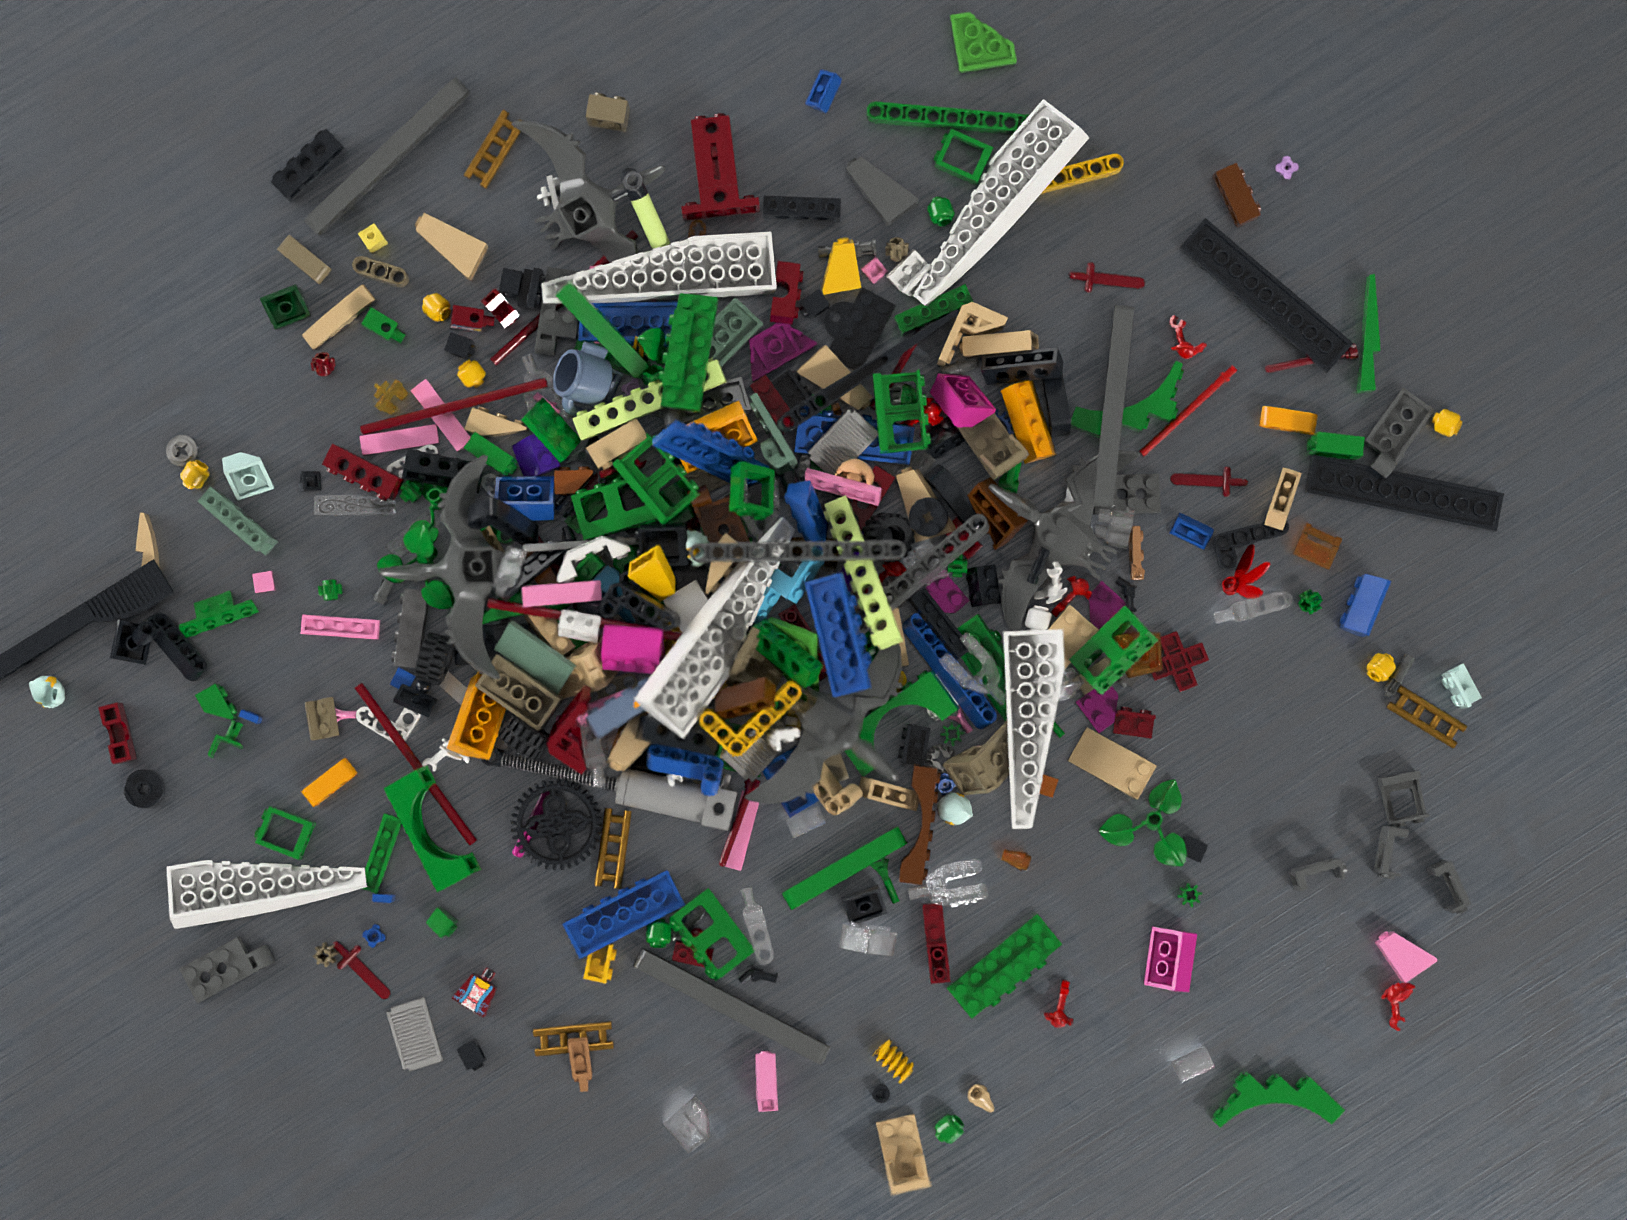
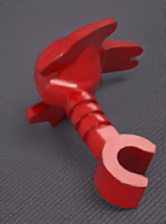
M1173 315L1170 319V325L1175 328L1179 345L1171 347V350H1177L1179 356L1183 359H1190L1196 354L1202 353L1207 343L1203 342L1194 347L1191 343L1185 342L1183 328L1186 322L1180 320L1179 324L1176 325L1178 317Z
M926 398L927 405L923 406L924 413H928V420L932 426L937 425L944 419L939 417L942 408L940 405L932 402L933 398ZM905 420L900 424L914 425L919 421Z
M884 561L885 564L882 566L885 568V571L878 576L880 582H883L888 576L899 577L907 569L900 561Z
M1070 576L1067 579L1073 590L1051 611L1055 617L1071 603L1076 595H1082L1088 600L1091 598L1092 592L1088 591L1089 583L1083 578L1076 579V576Z
M1062 980L1057 1011L1053 1013L1044 1012L1046 1020H1051V1024L1055 1028H1062L1066 1024L1071 1026L1074 1022V1018L1066 1016L1063 1011L1065 1009L1066 997L1069 993L1070 981Z
M1398 982L1391 985L1381 996L1382 999L1387 997L1388 1001L1391 1002L1392 1017L1389 1024L1391 1028L1400 1031V1028L1397 1027V1022L1399 1020L1406 1021L1404 1017L1400 1016L1398 1002H1404L1412 994V989L1415 988V985L1408 982Z

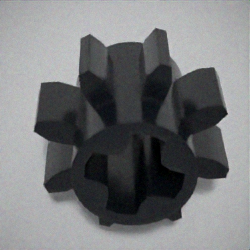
M568 494L565 498L560 495L555 500V503L558 504L555 509L564 518L568 515L573 517L576 514L572 498Z

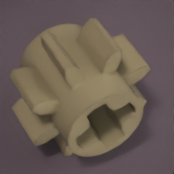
M895 237L886 243L885 255H890L892 261H902L905 256H908L909 243H904L902 238Z
M324 942L322 947H315L317 953L313 957L317 959V965L322 963L325 967H328L329 961L331 963L337 961L334 957L339 952L335 951L334 944L327 946V942Z

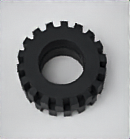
M877 513V515L871 516V520L865 522L867 526L862 528L864 540L883 541L884 532L889 527L892 531V541H900L904 544L906 550L903 557L906 558L908 556L907 551L912 550L911 544H914L915 541L912 539V536L915 534L914 531H911L908 523L909 520L904 518L903 515L896 513ZM877 545L873 546L871 553L879 556L882 553V548ZM895 545L891 548V553L896 556L900 555L902 548ZM902 558L899 559V560H877V561L895 562V561H900V560H902Z
M432 632L426 635L416 662V679L440 685L444 681L454 651V644H447L450 637Z
M513 713L510 714L498 732V735L505 744L531 760H539L548 747L549 734L544 729L541 731L535 730Z

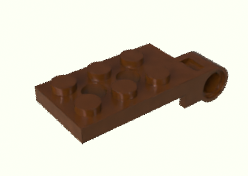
M706 485L699 486L697 491L701 495L691 503L709 543H718L724 536L718 531L719 526L722 524L729 526L728 535L738 543H750L740 516L735 512L729 511L730 496L713 502ZM734 562L731 568H735L739 562Z

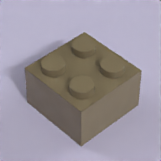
M603 93L589 94L585 116L588 126L626 132L630 114L628 101L621 96L609 98Z

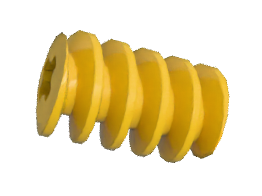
M887 1040L873 1055L878 1054L877 1062L882 1059L884 1060L882 1067L889 1065L888 1073L893 1070L895 1071L893 1078L900 1076L898 1083L901 1084L913 1072L914 1063L910 1062L907 1064L909 1058L907 1056L901 1058L903 1052L895 1053L897 1046L890 1047L892 1041Z

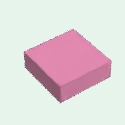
M877 257L861 268V271L872 284H875L888 273V270Z
M273 571L252 574L255 593L275 590Z

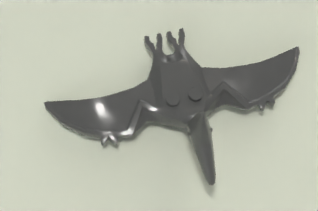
M518 120L512 123L513 127L529 135L546 151L553 162L560 180L561 196L556 209L551 215H543L535 220L536 223L549 220L545 227L541 229V232L548 230L554 222L559 225L560 232H553L545 237L546 240L559 237L550 246L551 249L558 247L565 239H581L597 247L610 263L643 252H638L636 241L619 233L615 224V212L618 201L614 202L611 195L625 189L623 183L621 182L614 189H607L592 182L585 174L586 154L578 147L581 142L573 140V133L567 135L554 126L537 121ZM656 166L640 171L639 174L642 176L645 186L658 178L665 171V167ZM629 176L627 183H633L636 180V176Z
M1119 450L1117 473L1141 454L1135 451ZM1098 455L1086 462L1080 458V465L1071 466L1075 472L1066 479V498L1059 505L1045 512H1039L1030 499L1023 498L998 485H989V489L994 495L1014 510L1018 516L1032 521L1034 527L1030 552L1018 559L1012 560L1009 570H1002L1001 572L1004 579L998 581V583L1003 584L1001 603L1004 619L1010 631H1020L1026 609L1032 597L1049 576L1046 570L1055 568L1053 562H1059L1061 567L1063 565L1083 566L1091 572L1094 578L1099 580L1100 576L1096 574V570L1091 566L1101 568L1102 570H1106V567L1090 560L1092 552H1098L1107 563H1110L1111 560L1107 558V554L1102 550L1112 552L1113 554L1118 552L1114 548L1106 547L1099 543L1091 528V520L1095 508L1093 506ZM1044 547L1049 549L1050 553L1048 558L1046 557L1045 559L1046 563L1041 575L1038 576L1039 580L1034 585L1027 582V578L1032 572L1031 569L1036 557L1039 556V549Z
M482 455L465 465L451 481L446 494H440L443 500L438 504V507L442 508L440 520L452 535L450 547L444 558L437 564L413 563L410 565L386 567L380 569L379 574L385 577L414 581L415 583L435 576L441 577L452 590L455 599L454 606L445 618L449 630H446L444 633L451 637L447 644H454L461 657L475 670L493 679H500V675L487 654L483 641V610L489 593L492 590V585L508 573L505 564L510 562L519 565L524 560L521 561L518 558L512 557L524 552L523 549L515 550L511 553L499 551L487 543L480 529L468 527V507L475 503L478 481L488 459L487 455Z
M899 643L883 650L880 649L869 665L870 668L867 671L872 688L833 698L832 694L815 691L810 686L807 687V690L800 687L801 692L807 696L808 700L804 704L796 701L795 705L790 707L797 713L803 730L798 746L775 775L744 798L748 801L764 804L788 802L799 796L805 800L806 793L813 794L814 790L812 787L821 779L824 761L831 756L851 749L858 759H862L888 778L895 781L898 780L899 777L895 770L872 746V743L860 739V732L867 711L885 705L891 695L898 696L896 688H902V684L898 682L902 670Z

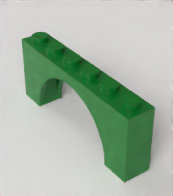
M925 670L917 676L918 681L913 684L910 681L902 686L901 689L903 691L897 697L891 695L885 705L871 709V714L866 718L864 716L860 739L871 742L874 747V735L879 721L889 710L901 705L922 706L935 713L941 721L960 708L932 670L928 673ZM852 749L845 751L862 777L874 770L868 763L858 759Z
M428 765L395 781L385 787L384 790L424 869L430 877L432 885L438 893L481 870V867L473 852L465 855L448 853L439 848L426 832L422 820V803L428 789L436 783Z

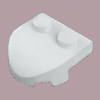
M912 249L908 256L886 277L901 293L914 297L913 295L925 274L932 271V266L916 250Z

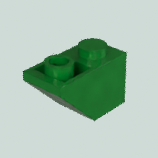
M214 684L195 695L205 713L231 720L238 718L236 715L238 710L227 699L228 692L223 685Z
M440 906L436 908L426 921V924L440 938L451 936L458 928L456 925L458 920Z

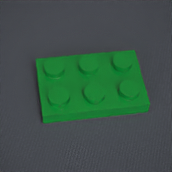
M543 397L521 419L560 463L582 441L577 433L572 430Z

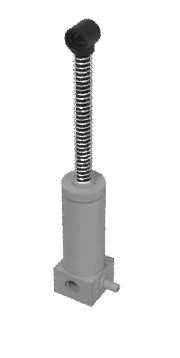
M493 747L492 750L496 753L494 761L490 762L487 759H481L487 766L501 767L505 765L506 767L509 766V768L513 767V769L519 768L520 770L531 771V773L536 772L546 776L549 775L550 777L553 776V778L558 777L568 781L571 780V782L575 781V783L581 782L582 784L593 785V787L597 786V788L611 789L615 791L616 804L699 822L701 825L727 831L730 830L738 792L732 791L729 788L731 774L727 773L723 774L722 783L717 794L707 796L701 792L700 784L674 780L675 786H670L668 778L665 776L629 768L622 771L621 776L619 775L618 778L603 776V774L599 775V773L595 774L592 771L591 773L584 771L581 775L570 767L559 766V764L555 765L552 762L551 764L544 761L541 762V760H531L523 756L519 757V755L508 754V752L506 754L505 750L498 749L497 747ZM717 803H722L725 807L722 814L715 811Z

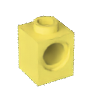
M375 223L358 233L372 254L388 244Z

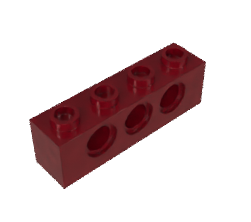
M335 444L331 445L322 465L328 467L326 471L336 476L338 473L343 475V480L354 484V482L361 484L359 488L369 493L371 490L376 492V497L387 501V499L395 500L400 490L399 488L404 481L401 477ZM347 460L349 462V466L346 470H344L343 463ZM364 469L365 476L360 478L359 472ZM381 477L382 484L377 487L376 480Z
M875 465L872 469L874 474L873 483H876L881 488V502L895 477ZM853 500V502L850 501L855 516L858 518V524L862 532V528L866 526L865 522L870 520L878 506L869 504L866 509H860L857 505L858 500ZM846 517L839 518L837 524H843L846 521ZM848 534L844 539L850 541L853 535Z

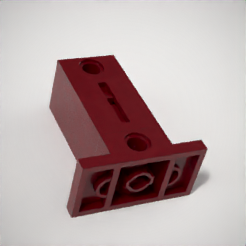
M718 113L714 117L709 118L703 115L694 117L695 119L691 120L700 204H697V202H687L685 206H681L683 220L691 221L759 213V197L746 195L743 196V199H739L729 115L725 116L724 113ZM715 130L714 133H709L708 131ZM717 198H723V199H724V200L721 201V202H717V201H716Z

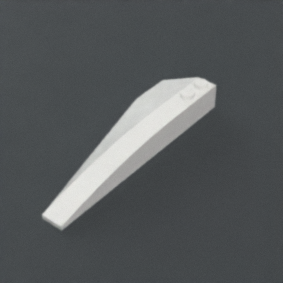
M1063 629L1004 632L1012 829L1033 827L1065 670Z
M212 860L167 867L169 916L174 929L277 911L367 887L365 868L357 867L329 868V866H321L319 868L310 867V865H301L299 867L292 866V864L259 863V865L250 864L249 862L237 864L230 861L216 863Z

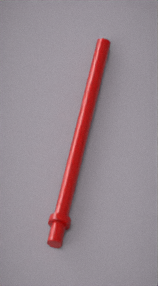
M1232 365L1225 372H1221L1218 379L1151 439L1139 453L1143 457L1146 456L1222 384L1228 383L1230 377L1237 372V369Z

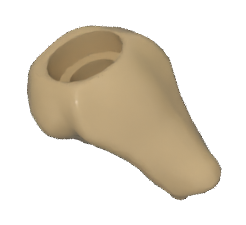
M981 1084L972 1086L968 1091L969 1102L987 1112H993L994 1105L990 1099L987 1087Z

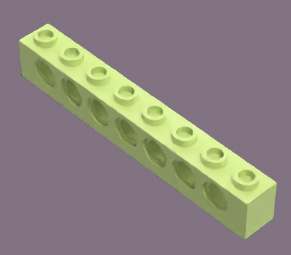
M710 358L707 366L708 379L705 381L703 392L727 383L719 361ZM656 380L649 383L648 388L641 390V387L630 391L631 395L626 397L619 395L612 398L613 402L609 404L602 402L595 405V409L588 412L586 409L576 413L577 417L572 419L580 439L585 441L629 423L635 418L639 419L663 409L660 406L663 390L662 382ZM648 393H652L654 396V401L651 404H647L644 400L645 395ZM633 400L636 403V408L633 411H628L626 405L629 401ZM611 408H616L618 411V415L614 419L609 417V410ZM594 415H598L600 418V423L597 426L591 424V418Z
M847 496L824 504L826 508L824 515L827 522L831 521L833 528L830 531L834 540L844 541L846 535L852 534L853 537L850 541H865ZM846 517V521L843 524H837L839 518ZM837 546L838 552L841 555L843 553V549L840 546ZM854 546L851 549V553L859 552V555H861L863 550L860 546ZM846 561L843 565L847 574L852 576L853 581L850 583L853 591L859 594L860 598L857 599L860 609H864L867 615L864 617L867 627L872 628L874 634L871 635L874 645H878L883 650L902 642L901 633L873 561ZM865 569L866 574L863 577H858V572ZM867 587H873L871 594H864ZM880 605V609L877 612H871L872 606ZM880 623H887V626L884 630H878V625Z

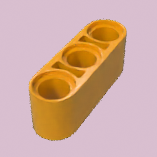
M1262 406L1259 426L1314 435L1318 415L1309 412Z
M344 758L303 789L301 793L311 806L315 807L356 776L358 772L349 760Z

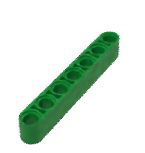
M896 827L781 894L790 910H793L908 843L899 827Z

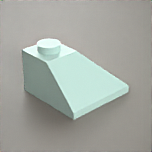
M239 452L222 458L223 472L237 501L274 489V485L260 457Z

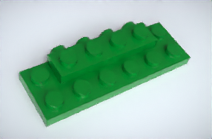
M679 293L677 309H674V314H670L669 326L672 327L671 333L666 335L668 351L663 353L665 369L664 371L661 370L659 381L663 385L660 405L662 408L700 412L718 297Z
M977 614L957 628L972 646V649L961 658L1004 721H1007L1004 645L1001 642L1002 636L997 630L989 629L982 617Z
M1036 914L948 986L947 989L972 1019L990 1005L992 1007L996 1006L1001 1001L1000 997L1005 992L1007 995L1012 993L1017 988L1015 986L1016 983L1020 980L1025 982L1032 976L1030 972L1033 969H1041L1047 963L1045 959L1059 948L1062 943L1041 917Z

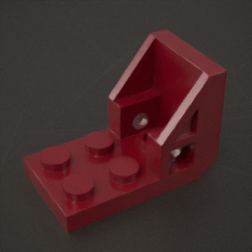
M586 684L552 725L547 743L549 754L581 775L587 768L591 752L583 725L577 719L580 714L583 716L589 708L587 704L591 700V688Z

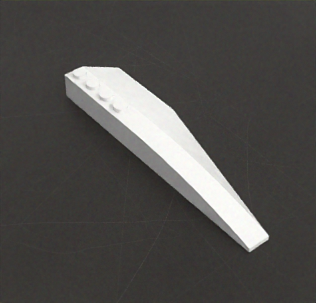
M1043 99L991 159L988 171L983 173L980 178V185L977 190H973L969 204L964 206L949 232L951 234L947 242L944 241L942 244V251L938 258H934L931 263L932 271L925 274L913 296L923 305L928 306L935 298L944 293L999 241L1089 139L1087 134L1077 124Z
M772 233L693 236L680 242H673L670 245L657 247L651 251L641 252L612 261L609 264H602L570 276L542 283L543 303H562L555 294L570 280L591 303L678 300L679 293L713 297L774 294L777 287Z
M781 517L758 542H790L795 529L784 517ZM756 547L752 553L755 557H761L764 551L761 547ZM775 547L772 551L775 557H780L783 553L781 547ZM739 562L704 604L634 700L642 708L681 738L686 736L729 677L730 667L738 655L741 643L746 640V632L756 618L765 598L763 594L766 587H770L772 582L770 578L774 570L778 569L780 562Z

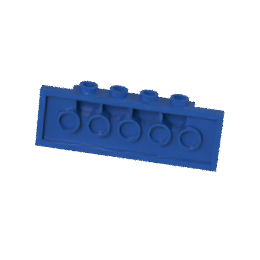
M678 302L592 303L632 346H634L635 336L639 337L642 333L652 328H660L665 334L663 346L668 347L666 345V335L671 333L672 327L669 326L670 314H674V309H677ZM579 321V341L599 342Z
M823 410L822 413L814 415L799 425L796 431L794 452L809 454L808 451L841 416L834 415L833 411ZM800 413V415L806 417L807 413ZM861 415L877 430L876 419H872L871 415ZM894 422L895 443H913L915 426ZM877 436L856 459L910 465L912 451L880 454Z
M675 421L653 438V446L730 483L731 467L740 461L769 468L768 465L754 459V452L750 447L744 448L738 445L736 440H728L720 432L708 430L702 423L696 424L692 422L687 426L679 421ZM745 478L744 489L752 486L757 481Z
M843 573L806 582L805 586L833 698L872 688L867 671L870 668L871 656L865 651L864 645L867 641L859 627L862 624L860 615L856 614L854 607L857 606V600L854 595H851V592L847 591Z
M668 870L649 880L643 878L635 882L636 886L631 889L627 886L617 891L619 895L611 898V896L605 897L600 900V905L594 907L592 904L582 909L583 914L563 923L562 925L579 959L685 906Z

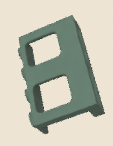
M210 486L198 500L203 507L256 552L260 551L267 555L277 544L278 540L221 491Z

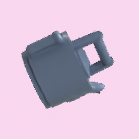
M586 341L583 343L581 351L570 349L559 359L554 371L553 387L556 394L562 397V407L566 413L576 416V413L584 410L574 405V401L591 407L605 402V404L612 402V398H614L624 373L613 369L610 362L605 359L608 350L604 346Z

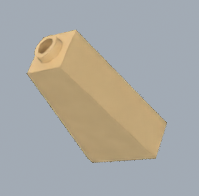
M426 213L422 217L419 216L415 224L417 233L471 281L488 249V245Z
M1031 330L963 336L962 342H960V352L966 358H982L983 355L1039 349L1038 335Z
M826 345L821 347L796 371L798 375L821 389L851 373ZM860 383L839 398V400L855 410L860 408L864 410L871 404L869 400L872 396Z
M912 467L902 469L901 474L896 475L908 519L910 509L917 500L927 497L937 499L919 469L913 470ZM931 512L924 514L926 522L933 520ZM948 518L946 528L939 534L925 537L914 531L915 542L923 541L956 530V527L951 519Z
M647 711L627 723L607 760L612 769L625 771L652 744L635 739L640 716H646L648 714ZM658 725L657 727V733L659 735L662 733L661 725Z

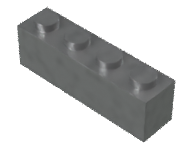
M405 588V592H402L400 597V604L403 605L402 612H398L397 623H400L399 631L395 632L394 642H397L396 650L392 652L391 661L394 662V666L415 669L418 654L424 641L429 604L423 599L421 590Z

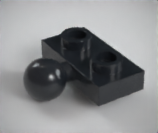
M418 680L416 689L401 684L393 702L429 718L438 699L426 694L431 689V683Z

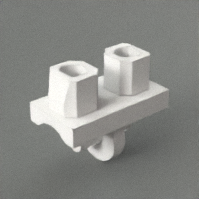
M550 175L546 176L550 192H547L546 186L541 187L542 194H539L537 199L538 201H544L545 207L550 206L549 199H552L555 210L560 200V196L557 195V190H560V180L558 177L553 178Z

